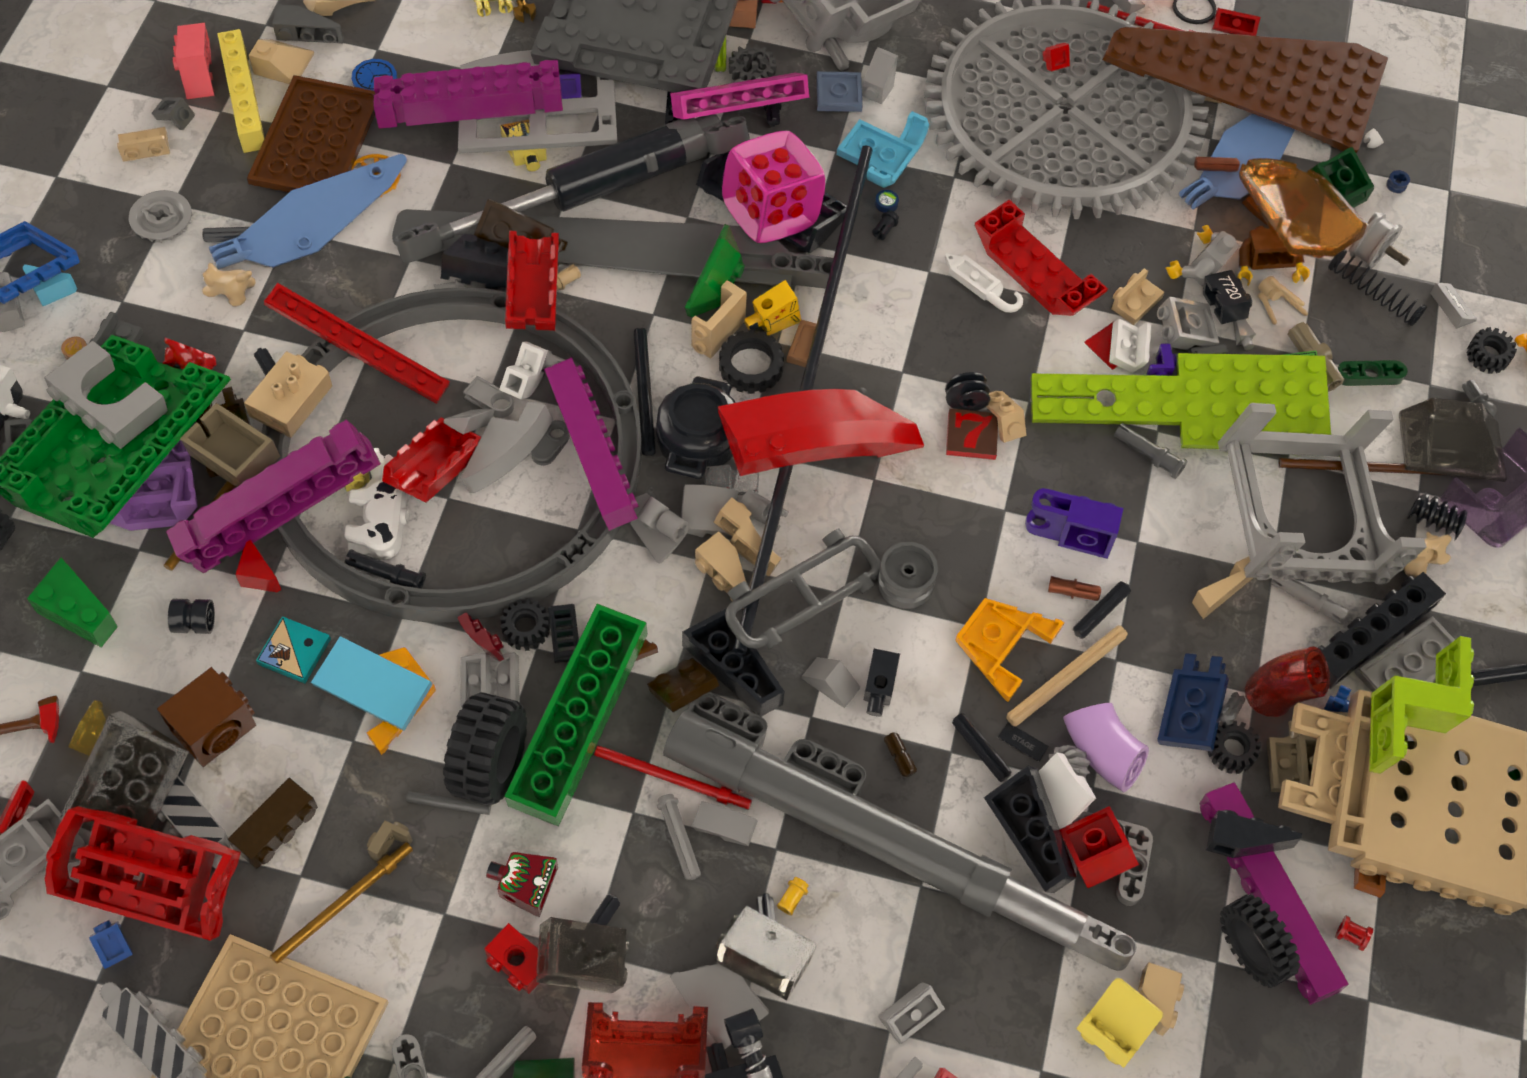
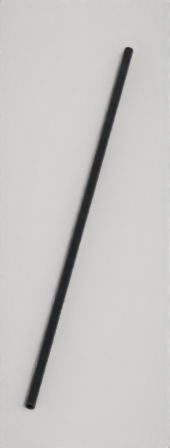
M867 145L861 148L799 391L813 390L873 149ZM793 465L779 468L749 585L751 591L764 584ZM760 599L743 609L740 624L749 636H751ZM736 638L733 652L745 655L748 647L744 646Z

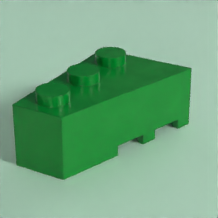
M62 557L27 598L36 613L101 648L118 628L110 612Z

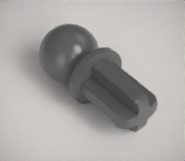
M1473 379L1462 385L1464 392L1470 399L1469 405L1471 407L1477 406L1476 415L1481 420H1491L1496 415L1497 409L1492 402L1485 401L1488 398V394L1482 393Z

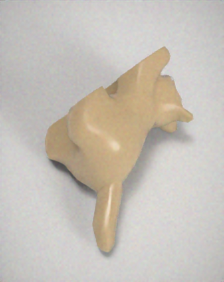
M209 263L208 269L203 273V280L207 286L203 287L202 292L208 297L220 294L226 295L229 299V304L240 306L246 301L245 290L254 287L256 282L251 277L252 272L250 270L221 271L212 263Z
M1427 532V537L1424 539L1426 548L1417 555L1416 559L1404 567L1405 574L1409 577L1413 575L1416 578L1422 572L1426 574L1429 563L1442 565L1449 562L1451 556L1446 553V547L1451 542L1452 537L1447 534L1438 537Z

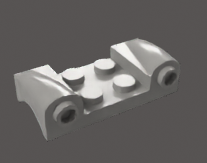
M49 798L0 835V920L8 916L14 902L9 895L47 866V852L52 846L57 828L64 817ZM78 833L74 838L68 863L78 861L79 859L75 858L77 849L87 846Z

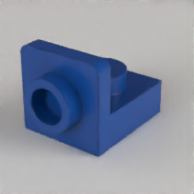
M107 920L93 928L95 933L89 937L104 969L133 955L118 921L111 924L110 920Z

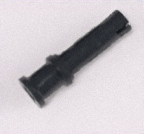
M352 549L346 555V557H349V559H345L347 565L390 580V583L420 589L424 585L426 573L424 572L417 573L408 570L402 564L394 566Z

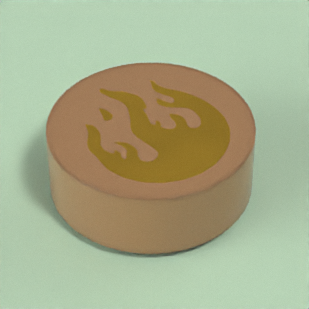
M70 337L63 342L61 350L64 357L68 360L85 347L87 343L81 337Z

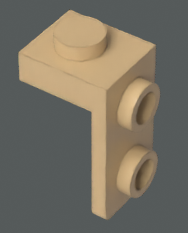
M1003 391L989 393L991 401L986 408L997 417L1000 440L1006 443L1026 436L1024 409Z

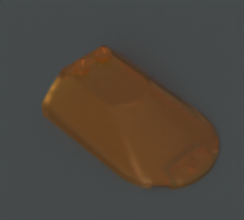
M1270 158L1250 159L1246 165L1242 164L1239 171L1241 182L1268 227L1289 254L1298 257L1302 255H1311L1316 258H1323V256L1334 257L1363 237L1367 222L1333 185L1317 172L1311 169L1304 172L1299 170L1295 163Z

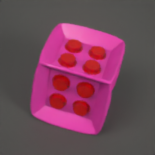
M790 131L773 132L742 142L730 150L724 170L722 184L723 199L733 218L753 241L767 243L804 231L816 222L820 214L825 191V174L817 159L795 134Z

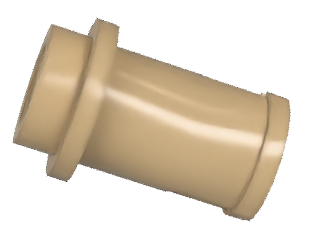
M571 264L568 268L558 273L557 291L564 290L566 285L581 277L577 266Z

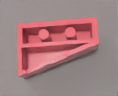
M205 23L177 26V35H174L175 46H173L175 57H173L175 71L180 72L186 98L194 99L215 96L211 82L213 74L209 72V64H212L210 41Z

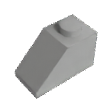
M877 47L863 81L862 96L879 104L884 102L894 87L898 55Z

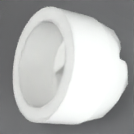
M1374 128L1368 131L1363 138V142L1368 143L1366 146L1368 148H1376L1384 143Z

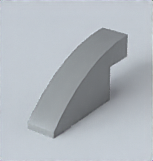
M527 402L518 421L491 417L461 476V480L470 493H476L502 478L523 461L537 446L553 421V417L546 404Z

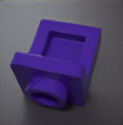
M580 74L560 75L562 99L582 98Z
M1160 344L1155 357L1156 364L1149 366L1146 375L1172 376L1176 366V355L1172 353L1170 344Z

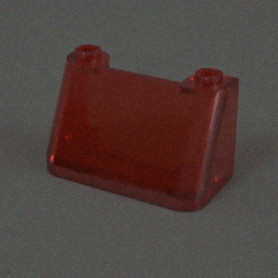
M588 1002L582 1058L583 1077L705 1078L708 1007L693 1006L691 1016L684 1018V1014H678V1022L618 1020V1012L612 1011V1016L604 1012L603 1003Z

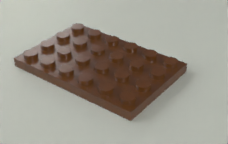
M293 75L248 174V184L291 192L292 190L351 171L375 116V92L373 90Z

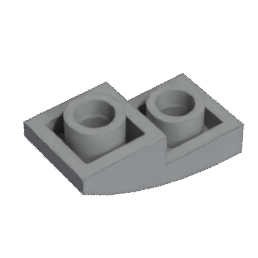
M701 801L692 827L696 831L720 836L724 841L749 846L758 820L746 814Z

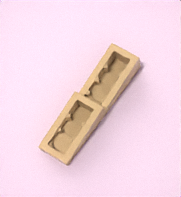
M1249 557L1236 562L1229 577L1198 590L1192 603L1203 619L1253 579L1246 578L1244 567L1250 562Z

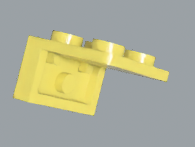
M1116 978L1076 1029L1087 1043L1096 1045L1104 1051L1109 1061L1124 1068L1163 1018V1012L1123 979Z

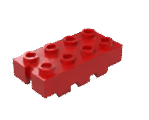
M509 231L506 329H526V325H535L536 330L555 331L559 233H551V237H543L542 239H529L525 236H517V231Z
M442 417L437 421L433 420L426 426V431L423 433L419 432L412 438V442L409 445L405 444L397 451V455L384 465L382 481L427 503L466 468L481 436L473 432L462 434L446 425Z

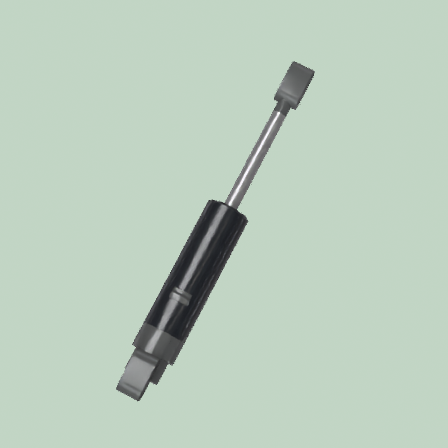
M716 114L698 118L676 120L549 168L545 176L546 187L501 204L521 212L553 199L556 207L565 212L705 158L707 152L716 155L730 151L736 145L750 140L745 117L737 116L721 122ZM483 211L438 227L437 223L431 222L398 234L394 239L402 262H414L444 249L443 241L476 229Z

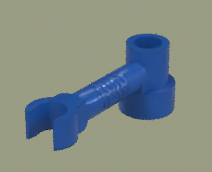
M1341 685L1335 697L1330 695L1324 710L1348 712L1350 701L1347 698L1352 689Z

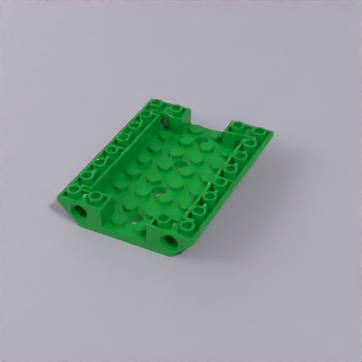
M111 335L101 348L110 354L115 370L90 390L87 399L101 405L114 404L126 398L146 382L163 395L168 411L120 449L114 443H107L95 428H88L78 414L72 415L65 408L63 402L53 399L0 457V495L15 507L94 538L107 527L179 442L180 438L231 380L229 376L191 362L183 370H179L157 362L150 348ZM101 458H106L104 462L97 463ZM73 496L70 500L64 501L67 497Z

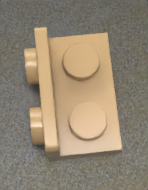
M165 127L118 134L119 142L117 143V148L123 162L170 154Z
M1145 268L1139 274L1134 273L1128 280L1127 285L1124 288L1119 287L1113 295L1114 302L1111 309L1132 325H1135L1164 295V291L1146 279L1148 270Z

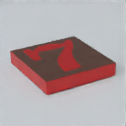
M949 408L946 455L996 460L998 439L997 417L990 412Z

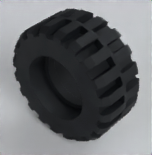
M484 692L474 694L469 697V700L465 701L462 710H459L456 722L453 723L450 739L448 738L447 751L444 756V785L451 795L485 805L496 804L504 798L521 763V756L525 747V737L527 735L526 711L518 701Z

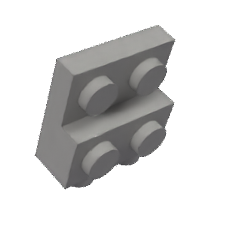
M1169 297L1158 308L1157 317L1162 320L1164 326L1162 337L1167 340L1172 348L1188 350L1194 345L1203 347L1219 344L1209 304Z

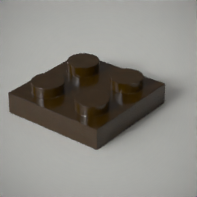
M693 658L680 662L677 667L667 673L658 675L647 684L650 693L673 713L719 686L716 677Z

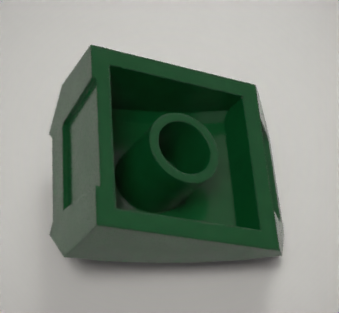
M1353 147L1308 170L1321 191L1334 204L1346 212L1366 202L1374 190V185Z

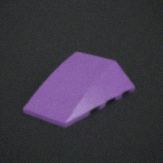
M179 440L110 522L111 524L130 531L171 527L181 520H186L194 512L198 505L191 460L181 440Z

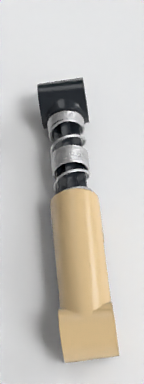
M752 1008L725 1018L724 1024L731 1044L734 1048L739 1049L740 1054H743L741 1058H744L747 1066L745 1071H749L747 1074L748 1078H773L769 1066L765 1065L764 1062L766 1056L760 1050L762 1048L760 1039L763 1037V1032L754 1009Z

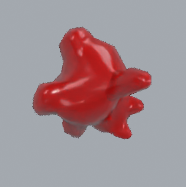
M168 338L164 339V342L169 347L165 348L163 364H168L171 367L179 365L182 370L189 362L210 370L216 367L217 361L214 355Z

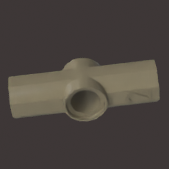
M1298 323L1290 329L1287 335L1299 353L1317 351L1318 356H1325L1328 392L1340 386L1344 378L1332 361L1330 347L1326 343L1319 342L1307 323Z

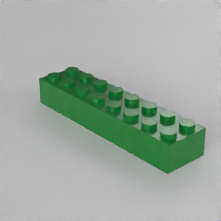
M596 604L504 796L508 807L559 827L648 635L646 622Z

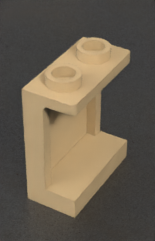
M728 280L721 286V307L707 322L697 316H694L691 321V346L697 353L704 354L710 359L721 348L724 341L727 342L728 337L737 331L744 323V318H746L747 292Z

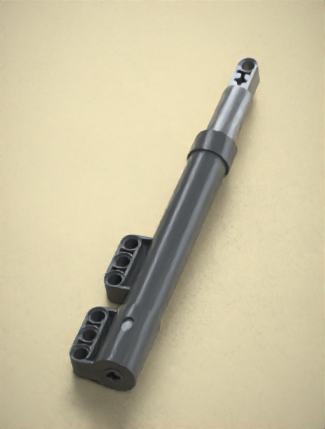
M711 692L692 701L689 708L684 710L675 722L666 741L663 756L736 792L742 791L961 900V904L989 918L994 911L1116 971L1125 969L1135 954L1137 946L1132 937L1010 877L1011 868L984 855L980 857L860 798L859 796L866 778V771L861 765L807 739L797 740L792 745L785 759L782 760L761 749L768 727L764 718Z

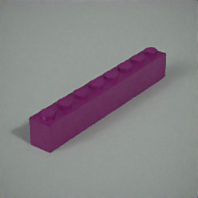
M569 358L545 368L544 370L608 530L610 531L638 519L634 509L639 506L633 492L627 493V489L631 488L625 473L622 475L619 473V470L623 469L618 455L612 456L611 452L615 451L610 436L606 438L604 436V433H607L608 430L603 419H597V415L601 413L595 400L590 402L589 398L593 397L588 382L585 384L582 382L586 377L581 365L576 367L573 359Z
M1235 782L1206 793L1199 803L1202 816L1205 820H1209L1210 824L1218 810H1231L1236 812L1238 816L1249 819L1255 818ZM1275 852L1238 858L1227 857L1231 868L1236 869L1240 876L1241 886L1245 893L1248 895L1252 894L1255 898H1261L1262 903H1268L1270 905V912L1275 910L1279 915L1277 920L1285 923V932L1291 933L1293 939L1290 942L1296 944L1298 950L1295 953L1300 957L1298 961L1300 968L1297 969L1298 973L1294 976L1298 981V989L1301 995L1308 999L1310 1005L1340 993L1349 985L1348 981Z

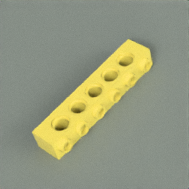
M237 29L217 33L237 132L243 152L260 150L265 138L241 31Z

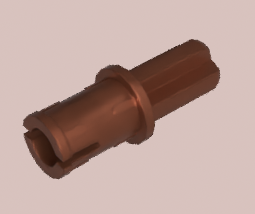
M1051 576L1048 592L1071 596V599L1079 597L1098 601L1101 595V587L1077 582V579L1073 581Z

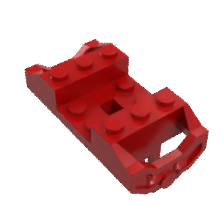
M80 806L67 810L57 828L52 846L46 855L47 866L44 879L47 894L209 941L220 936L223 924L222 909L228 885L237 868L241 852L232 850L218 842L193 835L179 838L137 826L136 819L111 812L87 809ZM94 821L89 844L78 848L75 858L81 861L80 865L72 868L70 877L79 879V883L69 878L68 862L74 838L84 822ZM215 854L221 855L222 858L208 883ZM140 872L145 874L143 881L133 879L134 875L139 876ZM204 896H206L208 901L203 904Z

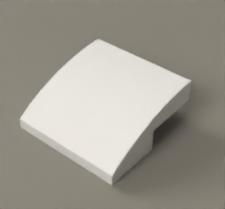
M1056 753L1039 770L1059 829L1070 825L1096 799L1085 778L1075 774L1064 754Z

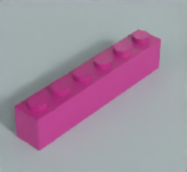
M795 72L670 94L673 117L689 119L809 98L807 74Z

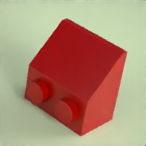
M1110 806L1060 829L1061 835L1087 888H1091L1139 865Z

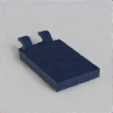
M1186 653L1182 670L1174 669L1157 741L1159 745L1213 751L1220 721L1219 716L1222 712L1229 681L1227 674H1224L1226 664L1222 663L1223 657L1212 656L1209 671L1200 672L1198 671L1200 662L1196 661L1197 655Z

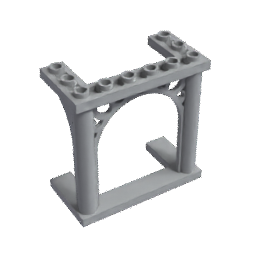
M1250 403L1218 441L1219 450L1227 451L1248 548L1250 562L1244 567L1246 578H1257V580L1275 578L1282 581L1303 579L1306 582L1328 580L1330 583L1351 581L1355 584L1375 582L1376 584H1385L1390 582L1391 578L1402 571L1409 562L1416 559L1417 555L1426 548L1424 538L1400 537L1396 541L1393 540L1383 526L1364 450L1394 420L1392 411L1367 410L1344 436L1268 432L1261 430L1276 414L1275 405ZM1251 453L1340 457L1354 513V531L1349 542L1343 548L1334 552L1312 553L1300 549L1305 544L1303 533H1277L1269 523L1262 506ZM1357 540H1361L1362 544H1358ZM1350 550L1360 553L1364 561L1355 560L1351 556Z

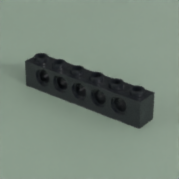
M1424 572L1416 578L1411 575L1401 584L1402 588L1398 592L1393 589L1383 598L1385 602L1381 605L1377 603L1372 605L1365 612L1367 616L1363 619L1360 617L1355 618L1347 626L1348 630L1345 633L1337 632L1329 640L1330 644L1327 647L1319 646L1310 655L1313 659L1307 667L1329 690L1434 609L1446 593Z

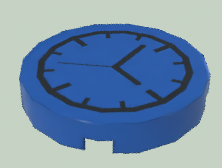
M369 59L355 67L352 71L351 79L354 87L374 91V77L384 75L393 76V79H398L394 66L388 61Z

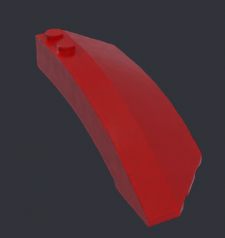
M822 389L790 392L727 404L717 408L740 476L789 465L856 456H877L879 458L924 447L916 423L856 390Z

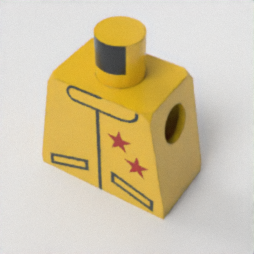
M784 280L754 299L752 303L755 313L744 318V323L748 330L762 327L767 335H772L800 323L801 315L798 299L787 281Z

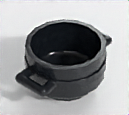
M696 376L691 384L677 387L665 396L658 408L656 435L662 455L667 459L665 463V470L667 472L701 479L705 472L718 469L731 460L733 455L717 410L718 406L736 403L730 396L732 387L729 383Z

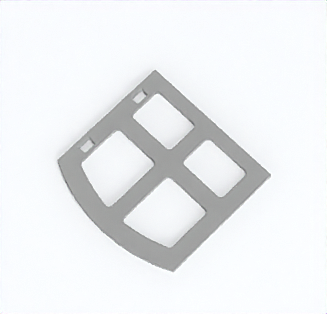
M532 50L478 59L460 65V69L500 64H519L522 62L530 63L531 66L539 64H534L531 56ZM597 77V96L562 99L563 111L545 113L544 109L535 110L536 114L495 117H529L530 133L527 136L479 139L477 138V121L480 119L459 120V154L616 144L617 126L614 80H600V77ZM598 113L599 130L597 132L551 135L546 133V117L549 115ZM610 120L611 125H603L602 121Z

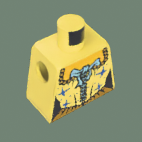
M529 120L500 125L501 137L529 135ZM546 148L508 151L514 165L526 164L528 171L538 170L540 168L539 161L547 159Z

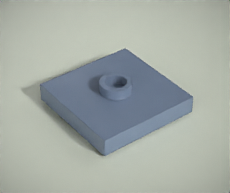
M817 71V111L862 112L861 72Z

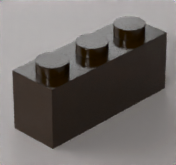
M289 777L227 840L234 850L241 852L240 855L258 869L262 864L268 863L273 858L275 851L283 843L285 844L293 838L295 830L303 822L306 823L312 819L318 806L314 798Z

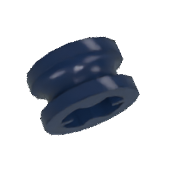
M1393 171L1386 182V186L1393 193H1403L1410 183V177L1404 171Z

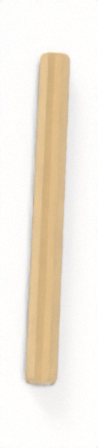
M1120 625L1112 629L1012 709L1006 717L1008 722L1012 726H1018L1125 640L1128 635L1127 631Z

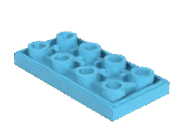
M341 636L311 681L314 686L403 731L407 728L433 685L431 681Z

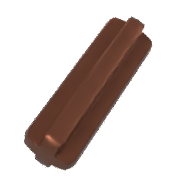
M1198 156L1195 158L1194 168L1202 171L1237 172L1240 166V161L1237 158Z

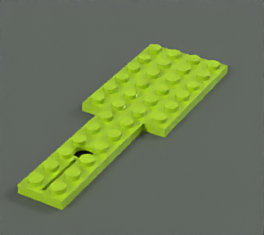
M1178 353L1176 356L1177 376L1031 374L1032 423L1180 425L1181 448L1219 449L1218 441L1250 403L1274 404L1276 409L1274 417L1261 431L1331 435L1325 356ZM1102 390H1108L1114 394L1115 403L1112 406L1105 407L1097 400V394ZM1068 397H1093V399H1091V398H1068Z

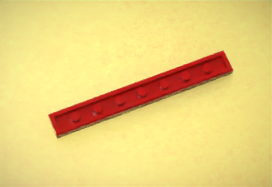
M279 283L275 285L264 300V305L436 404L450 385V381Z

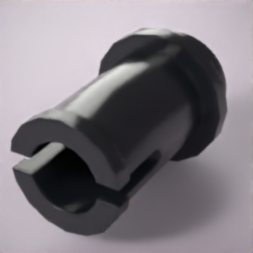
M892 210L884 212L881 216L882 219L872 230L874 237H877L879 233L881 234L878 238L879 240H884L890 230L898 225L899 216Z

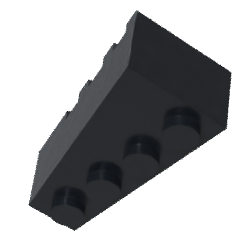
M464 233L442 254L440 279L449 280L450 277L460 278L461 283L471 285V282L474 281L484 283L485 288L488 289L507 288L509 249L495 242H488L477 238L475 235Z
M1029 765L984 797L1045 892L1055 893L1077 878L1037 768Z

